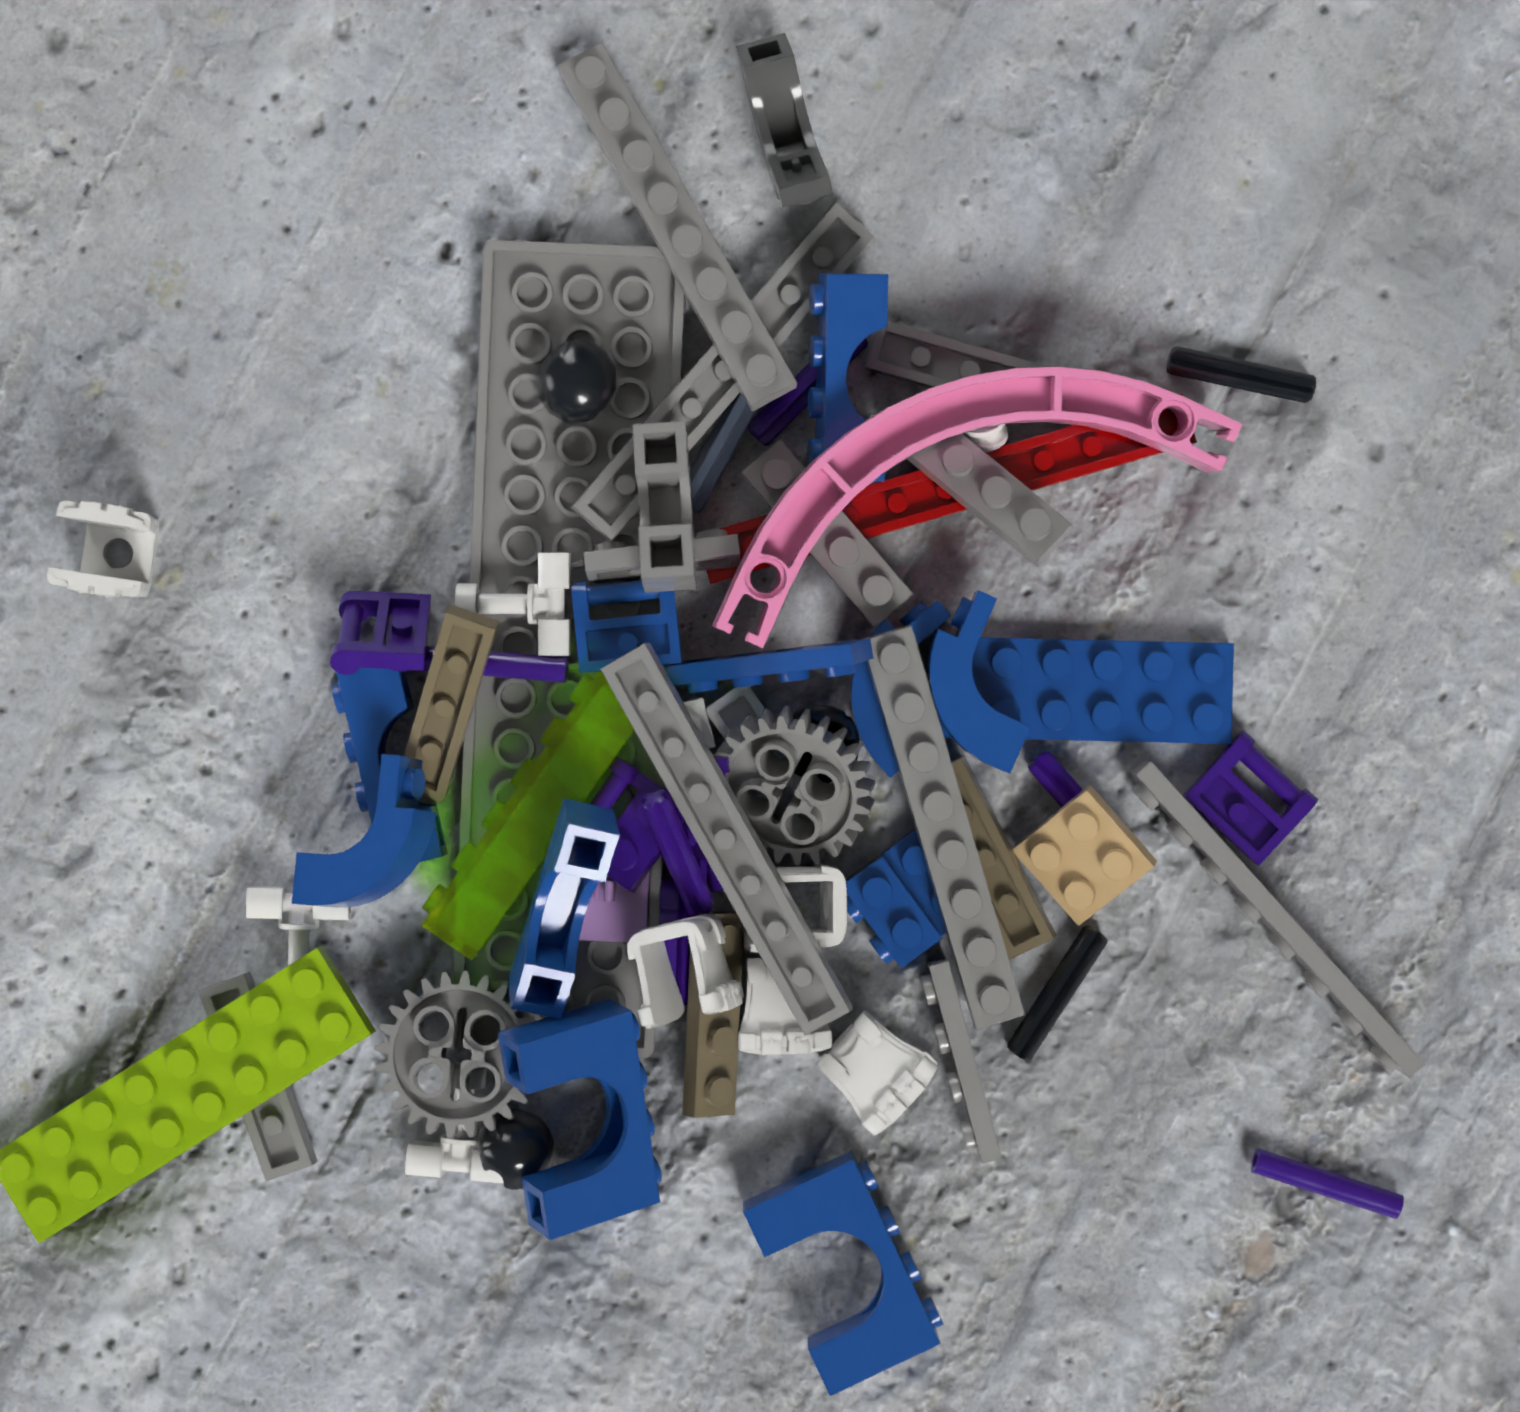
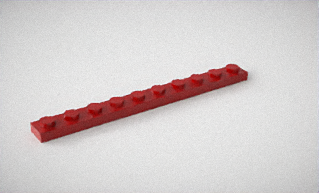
M1163 409L1158 419L1159 427L1163 433L1172 436L1177 430V417L1171 410ZM1073 425L1004 445L999 449L985 453L1031 491H1035L1164 452L1116 433L1082 425ZM1194 433L1190 437L1192 445L1197 443ZM919 470L868 485L846 505L842 512L866 539H870L968 509ZM767 515L719 528L726 530L727 535L738 534L740 560H742L757 529ZM759 563L753 568L751 573L772 566L767 563ZM737 567L706 570L710 585L732 579Z

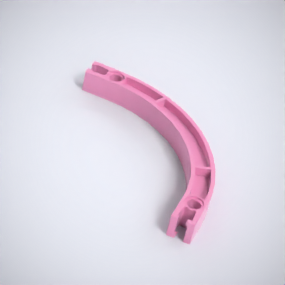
M1067 367L1013 368L972 375L932 387L883 409L845 433L815 458L783 492L757 529L737 567L712 626L731 634L734 626L728 623L740 599L746 594L751 599L761 601L763 609L754 634L747 632L744 640L763 648L804 560L834 518L858 493L882 473L912 454L948 437L974 429L1009 423L1052 422L1082 425L1122 435L1153 447L1204 472L1212 473L1222 471L1227 457L1211 451L1206 453L1191 444L1190 437L1195 432L1197 424L1217 431L1216 437L1230 442L1236 440L1243 424L1191 399L1148 382L1096 370ZM1165 408L1171 410L1177 417V430L1172 436L1163 433L1159 427V415ZM759 563H767L772 566L777 576L774 587L765 593L755 590L750 582L751 571Z

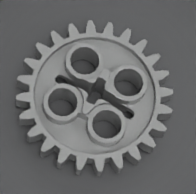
M784 706L777 720L769 708L763 710L758 721L748 715L740 728L734 726L726 737L727 742L723 741L715 754L716 756L729 757L730 772L725 773V778L764 848L774 849V859L778 863L783 858L785 852L791 853L795 865L801 864L806 853H809L816 864L821 862L826 851L833 857H837L843 845L851 847L858 835V831H863L869 819L866 814L870 813L875 802L869 796L876 784L875 780L864 778L871 766V762L855 760L862 747L861 744L856 743L846 746L843 743L848 731L845 727L834 734L828 731L830 717L825 716L818 725L811 723V712L807 708L799 719L793 718L789 706ZM771 750L781 751L788 760L778 758ZM803 753H811L812 760L798 784L782 819H774L773 812L786 790ZM817 774L827 775L834 783L822 781ZM752 789L761 791L768 799L758 797ZM797 813L807 815L813 822L802 820Z
M463 971L459 984H453L449 973L442 972L441 987L435 988L427 978H423L421 983L424 994L418 997L407 989L403 991L409 1006L404 1010L391 1005L389 1010L398 1019L396 1024H380L379 1026L381 1031L391 1036L389 1043L378 1044L374 1047V1050L388 1054V1061L376 1066L375 1072L390 1073L392 1078L381 1088V1091L383 1093L398 1091L400 1094L392 1106L394 1111L401 1110L408 1105L412 1108L407 1121L408 1124L414 1125L423 1116L428 1118L426 1125L427 1134H434L440 1123H444L447 1138L453 1139L459 1125H464L469 1138L476 1137L477 1122L482 1121L490 1131L496 1130L494 1117L496 1113L499 1112L502 1116L511 1120L514 1118V1114L508 1103L513 1099L527 1104L529 1100L522 1091L505 1080L499 1038L494 1043L483 1046L474 1037V1026L479 1019L487 1016L497 1019L500 1024V1031L536 1020L533 1016L519 1019L517 1016L519 1010L511 1009V1003L507 1004L505 1002L509 991L507 985L504 984L494 993H491V977L488 975H484L481 978L477 987L472 986V978L469 971ZM464 1008L467 1010V1022L463 1035V1048L471 1050L472 1057L471 1060H464L461 1063L460 1096L458 1100L453 1101L450 1098L455 1062L446 1058L447 1049H454L457 1046L458 1012ZM441 1012L449 1021L448 1033L439 1041H430L423 1033L424 1020L432 1013ZM434 1063L444 1073L443 1085L434 1093H426L418 1084V1074L424 1066ZM486 1067L493 1072L496 1084L494 1090L489 1095L477 1097L471 1092L468 1081L473 1071Z

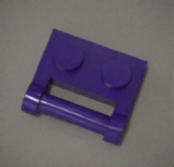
M348 591L343 594L338 610L342 618L339 641L332 648L330 665L334 671L343 675L354 674L360 668L390 669L398 672L407 670L424 671L431 614V594ZM368 616L377 617L373 642H359L362 622Z
M1243 730L1232 739V744H1228L1217 759L1182 796L1250 861L1259 866L1316 805L1318 798L1307 788L1303 791L1299 789L1253 746L1255 740ZM1239 760L1288 805L1280 816L1231 771Z
M616 756L609 766V769L612 771L589 804L611 809L628 783L639 790L617 821L620 836L607 874L625 889L634 893L662 854L643 811L642 798L647 793H654L659 789L665 790L668 793L669 791L623 758ZM670 795L681 824H683L685 820Z

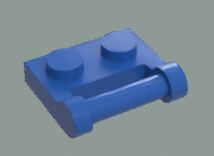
M587 580L571 582L580 673L599 672L603 667L649 642L662 665L682 663L675 591L645 593L642 580L588 585ZM660 599L661 613L591 620L590 606Z

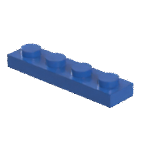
M871 638L686 660L682 661V663L665 666V671L674 686L687 684L688 693L718 689V680L732 679L733 688L763 684L762 675L778 674L779 683L810 678L809 670L825 668L826 677L857 673L856 664L874 658Z

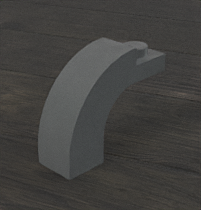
M782 33L736 46L752 115L777 199H780L782 206L786 207L793 204L807 205L815 202L819 197L833 194L829 174L813 135L794 53L786 34Z

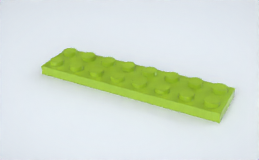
M321 945L1 1148L0 1182L40 1244L372 1035L376 1030L324 946Z

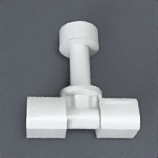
M538 553V583H529L527 594H480L478 583H457L455 606L477 614H527L528 624H538V655L569 656L571 655V619H565V589H571V553Z
M285 886L247 887L246 918L279 919L278 928L289 930L288 966L309 953V930L319 929L320 919L349 920L352 916V907L333 908L291 904L292 893H287Z
M455 1063L451 1088H455L454 1101L458 1100L460 1096L461 1063ZM486 1067L478 1068L470 1075L468 1081L469 1088L474 1095L475 1090L485 1088ZM459 1125L453 1139L447 1138L446 1134H442L440 1143L412 1140L407 1146L405 1175L441 1178L445 1171L470 1173L471 1181L503 1183L502 1177L493 1170L484 1171L476 1143L478 1136L469 1138L464 1125Z

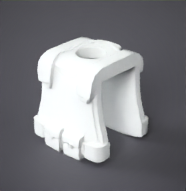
M83 500L81 503L73 501L60 502L56 516L87 523L80 572L48 567L47 580L49 583L64 586L68 590L77 591L82 594L88 593L120 598L121 595L128 597L148 596L158 545L159 521L150 514L137 512L123 505L117 506ZM117 539L126 540L133 549L131 562L123 568H114L106 558L108 546Z
M809 862V867H775L784 883L820 881V927H809L820 947H832L840 944L844 939L847 927V888L844 875L837 868L821 863ZM744 927V948L750 952H758Z
M709 914L697 915L645 928L631 936L627 944V953L629 960L636 959L641 983L643 1004L640 1007L641 1009L637 1010L641 1027L645 1026L648 1029L666 1025L679 1019L685 1011L664 940L688 935L702 1012L712 1015L731 1010L743 1004L742 998H744L741 981L732 979L724 955L722 944H725L724 938H726V935L718 917Z
M748 958L747 998L741 1028L738 1033V1050L760 1055L809 1054L832 1048V1030H830L828 1024L805 1036L763 959Z
M865 1010L854 1021V1025L851 1024L832 1044V1048L827 1050L816 1062L817 1067L848 1099L861 1119L862 1125L873 1136L882 1132L901 1116L924 1091L938 1068V1062L926 1051L923 1052L895 1036Z

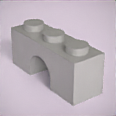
M685 421L633 424L635 476L640 513V527H638L640 569L644 591L647 593L697 589Z

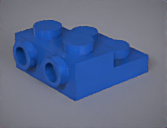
M916 829L845 879L847 912L856 924L865 918L876 935L869 939V942L886 965L895 959L898 965L903 968L941 940V936L946 933Z

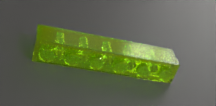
M601 671L597 673L594 679L587 674L582 678L569 697V700L576 705L565 720L558 716L554 718L539 740L546 745L535 763L529 758L523 762L510 781L512 785L517 787L506 804L500 800L496 801L480 824L487 829V832L477 846L470 842L464 846L451 865L453 869L458 871L447 888L438 884L422 907L428 913V916L421 926L471 961L478 956L544 862L563 799L585 803L609 769L611 763L635 732Z

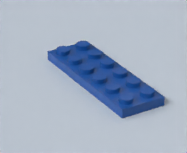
M980 637L974 651L972 673L978 692L986 703L996 711L1031 726L1026 739L1232 744L1234 643ZM941 725L944 737L951 738Z

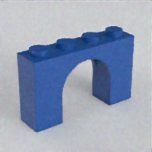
M611 999L563 1012L561 1019L547 1017L498 1032L505 1080L523 1093L530 1094L574 1079L587 1077L596 1078L599 1081L606 1099L604 1125L598 1138L586 1152L566 1163L521 1177L529 1225L548 1240H553L660 1203L658 1183L661 1182L662 1175L659 1163L652 1150L651 1136L654 1135L655 1128L652 1116L645 1103L643 1089L647 1087V1075L643 1064L639 1061L636 1041L640 1039V1027L632 1010Z
M852 1150L743 1201V1213L764 1258L814 1234L826 1231H839L851 1234L865 1242L873 1250L880 1262V1283L871 1302L859 1313L807 1337L808 1351L830 1396L940 1345L936 1328L944 1325L932 1297L930 1296L922 1300L914 1282L921 1280L922 1276L910 1251L901 1254L893 1239V1236L901 1232L889 1206L886 1205L879 1209L871 1191L878 1188L879 1185L867 1160L857 1163Z

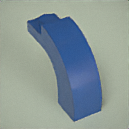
M978 590L974 592L971 600L962 597L950 624L958 628L955 636L940 629L935 630L927 658V680L939 721L953 741L977 760L1010 774L1031 726L993 709L986 703L976 688L972 673L973 655L998 599Z
M921 600L899 621L904 626H912L918 645L951 615L938 600L929 607ZM885 619L873 630L870 636L895 628ZM864 661L856 664L857 673L851 676V715L859 733L860 741L867 753L881 770L891 778L898 772V768L867 662Z
M382 754L376 812L368 832L357 844L340 853L315 854L297 852L291 904L333 908L360 906L390 893L413 872L430 842L436 818L435 812L418 809L419 799L423 796L425 790V775L422 770L423 760L401 755Z

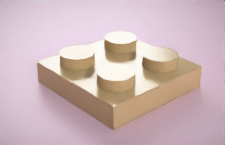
M1091 785L1040 824L1013 848L1015 855L1078 926L1148 873L1157 863L1154 856Z

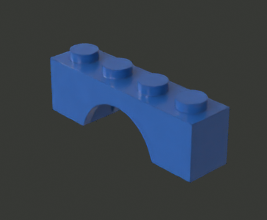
M818 273V284H811L809 308L811 315H817V336L810 337L808 353L809 364L811 367H816L817 378L816 388H810L808 393L809 417L816 418L815 439H809L808 465L845 433L866 421L856 411L849 398L846 386V373L850 358L857 346L872 333L887 327L888 274ZM885 472L874 481H885Z
M360 668L351 675H343L336 672L338 683L332 684V694L336 709L339 714L346 713L350 730L349 733L343 734L346 754L350 763L357 762L361 782L355 783L358 805L361 812L369 811L371 824L377 806L381 756L385 754L387 739L396 722L414 708L406 671L398 672L390 669ZM419 801V810L436 813L434 829L427 849L420 860L422 862L443 857L448 854L437 805Z
M563 799L508 977L511 1009L558 1019L562 1018L576 974L577 950L586 910L595 888L600 882H605L620 836L613 809Z

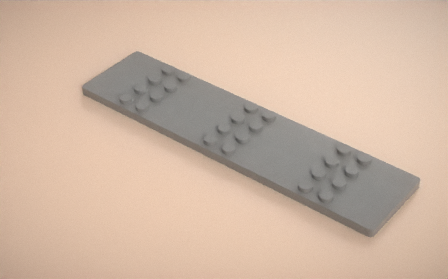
M491 240L484 245L470 583H478L480 594H527L528 584L538 583V553H571V582L587 580L588 585L641 580V578L589 583L585 572L583 552L595 551V545L608 542V540L571 507L633 436V424H644L682 380L685 294L658 247ZM575 339L587 340L604 349L615 365L616 390L611 401L599 412L595 419L588 422L566 423L549 414L539 398L538 377L540 368L545 358L566 341L572 342ZM639 510L612 541L624 542L626 547L639 546ZM565 589V619H571V655L555 656L567 657L569 659L567 682L483 676L463 741L454 984H459L463 971H469L472 978V986L477 987L484 975L491 977V993H494L504 984L508 986V977L548 851L550 837H552L564 798L589 804L612 771L609 769V766L616 756L623 758L665 788L662 778L602 671L579 672L571 589ZM660 599L590 606L591 620L661 613ZM480 614L500 621L491 651L538 655V624H528L527 614ZM628 783L611 808L614 810L616 822L639 792L630 783ZM662 854L650 870L647 928L659 925ZM579 940L576 974L564 1012L607 999L617 1002L632 1010L639 1023L640 1039L636 1041L639 1058L651 1056L655 1048L656 1027L648 1029L645 1026L641 1027L637 1011L641 1009L640 1007L643 1004L641 983L636 959L629 960L628 942ZM508 991V995H507V997H506V999H505V1002H506L507 1004L510 1003L509 991ZM464 1008L458 1012V1040L455 1049L471 1051L463 1048V1035L467 1022V1010ZM524 1011L517 1013L519 1019L533 1016L537 1021L548 1017ZM487 1016L477 1021L473 1029L476 1041L484 1046L494 1043L499 1038L500 1024L497 1019Z

